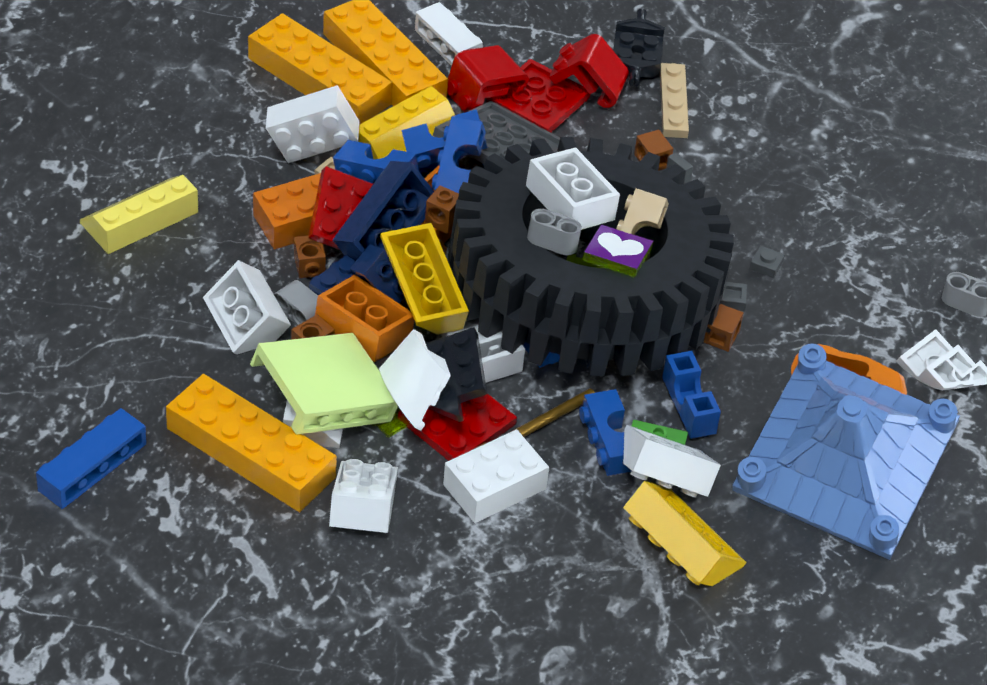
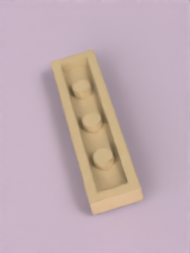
M661 63L660 88L664 137L688 138L689 125L685 65Z

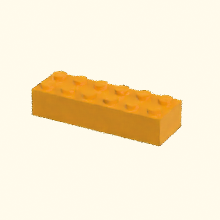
M352 0L324 11L323 34L334 46L392 82L391 104L393 106L430 86L447 98L448 78L370 0Z
M283 13L248 36V59L304 95L338 85L359 119V125L375 117L391 105L392 82Z
M204 373L166 406L168 430L299 513L336 478L337 456L302 434L296 435L291 427Z

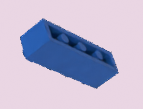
M122 408L114 414L108 415L102 423L91 431H87L81 439L70 447L63 449L57 457L40 467L36 472L38 491L61 509L65 508L146 445L145 425Z

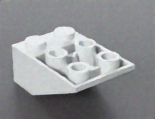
M479 318L466 320L464 328L461 330L441 334L443 338L475 327L479 337L486 383L522 372L525 354L523 345L513 354L501 348L502 331L488 338L484 337L478 332Z
M358 459L341 461L332 492L329 526L388 533L398 467H393L385 462L367 464Z

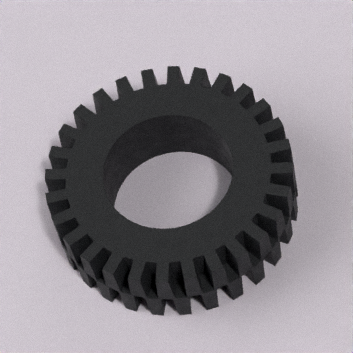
M560 137L557 152L577 148L573 137ZM545 138L532 140L529 154L519 144L507 147L505 159L494 153L486 158L484 169L475 166L470 171L468 183H462L459 189L458 200H456L447 261L469 310L466 320L479 318L478 332L486 338L502 331L501 348L513 354L526 342L530 344L528 362L541 366L549 352L559 354L558 371L567 373L573 372L576 358L587 359L590 376H604L608 360H614L621 376L635 374L639 358L650 371L660 369L663 366L666 355L687 352L688 345L697 349L703 343L705 333L711 332L708 325L712 326L721 303L732 258L734 235L729 234L731 222L728 215H719L721 203L716 196L704 198L706 186L698 179L683 184L685 174L683 168L674 164L660 173L658 172L660 156L648 152L639 163L632 161V146L622 143L619 144L615 155L604 154L603 139L590 138L587 151H580L617 190L620 197L615 220L582 229L579 239L591 241L601 225L616 229L619 221H624L627 210H624L626 200L629 194H634L636 188L667 198L669 205L660 229L644 226L635 233L636 236L653 241L648 249L651 254L649 260L640 263L637 269L632 267L595 268L575 264L557 257L528 240L527 235L531 213L536 209H547L526 186L530 160L557 153L552 150Z

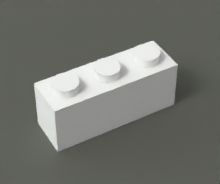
M440 2L416 12L415 31L451 66L459 52L483 48L481 39L475 36L464 23H461Z

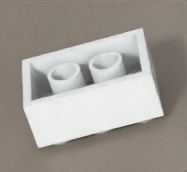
M337 85L268 107L266 130L286 161L291 163L340 148L347 140L358 142L359 119Z
M577 148L530 160L526 186L548 210L577 220L582 226L581 230L615 220L620 194Z
M516 429L445 462L443 485L471 520L477 523L546 490L549 466Z

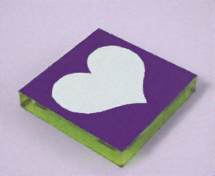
M601 225L584 251L583 260L635 277L650 253L653 241Z

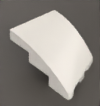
M413 329L379 368V371L387 389L411 424L421 431L425 426L422 419L428 407L436 405L440 393L451 375L445 359L429 351L423 335Z
M934 330L896 361L918 381L942 391L987 384V367L981 360L975 364L959 345L952 348L937 330Z

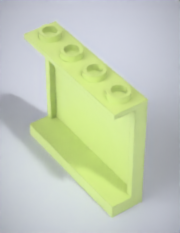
M353 333L258 343L250 363L252 367L265 365L296 412L291 425L296 435L391 422L398 407L387 389L380 371Z

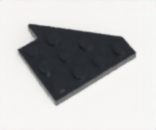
M475 327L425 343L429 351L445 359L451 375L441 391L436 405L429 406L428 410L458 422L463 421L461 403L487 395L479 337ZM390 356L379 359L376 362L373 361L378 370Z

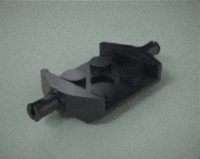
M642 9L637 10V18L617 21L613 51L628 68L629 84L633 86V81H635L634 87L639 85L641 76L653 78L660 73L665 27L646 20L647 11L643 9V14L641 13Z

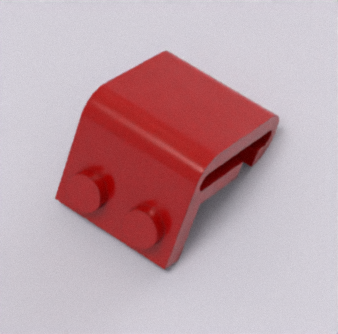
M591 34L574 44L568 43L562 47L549 76L552 82L557 84L574 74L589 94L596 92L598 86H600L602 93L597 101L598 105L604 108L614 106L628 78L629 70L604 38L598 34Z
M499 45L464 50L459 52L453 60L448 76L447 93L465 113L483 105L485 98L508 94L509 87L505 83H508L516 93L520 92L527 86L529 77Z

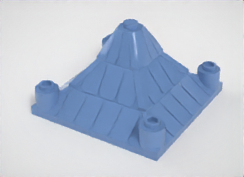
M807 344L800 349L798 364L749 457L739 463L737 478L732 485V490L890 560L959 422L960 415H957V407L952 401L944 398L933 401L931 405L926 404L921 400L826 361L827 356L823 347L817 344Z

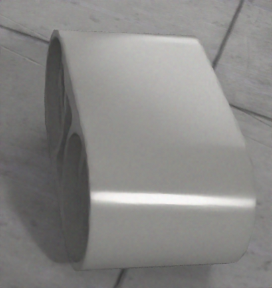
M536 209L531 213L527 238L534 245L559 254L572 255L577 252L582 226L573 218L547 209Z
M961 272L950 273L945 282L941 297L942 301L948 306L977 317L986 316L987 282Z
M294 280L274 293L286 317L296 325L315 316L318 295L300 281Z

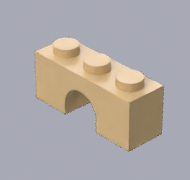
M636 188L634 194H629L626 200L624 210H627L624 221H619L616 229L633 235L644 226L660 229L669 205L667 198ZM649 250L645 254L641 263L649 260L651 255ZM606 259L609 262V268L629 267Z

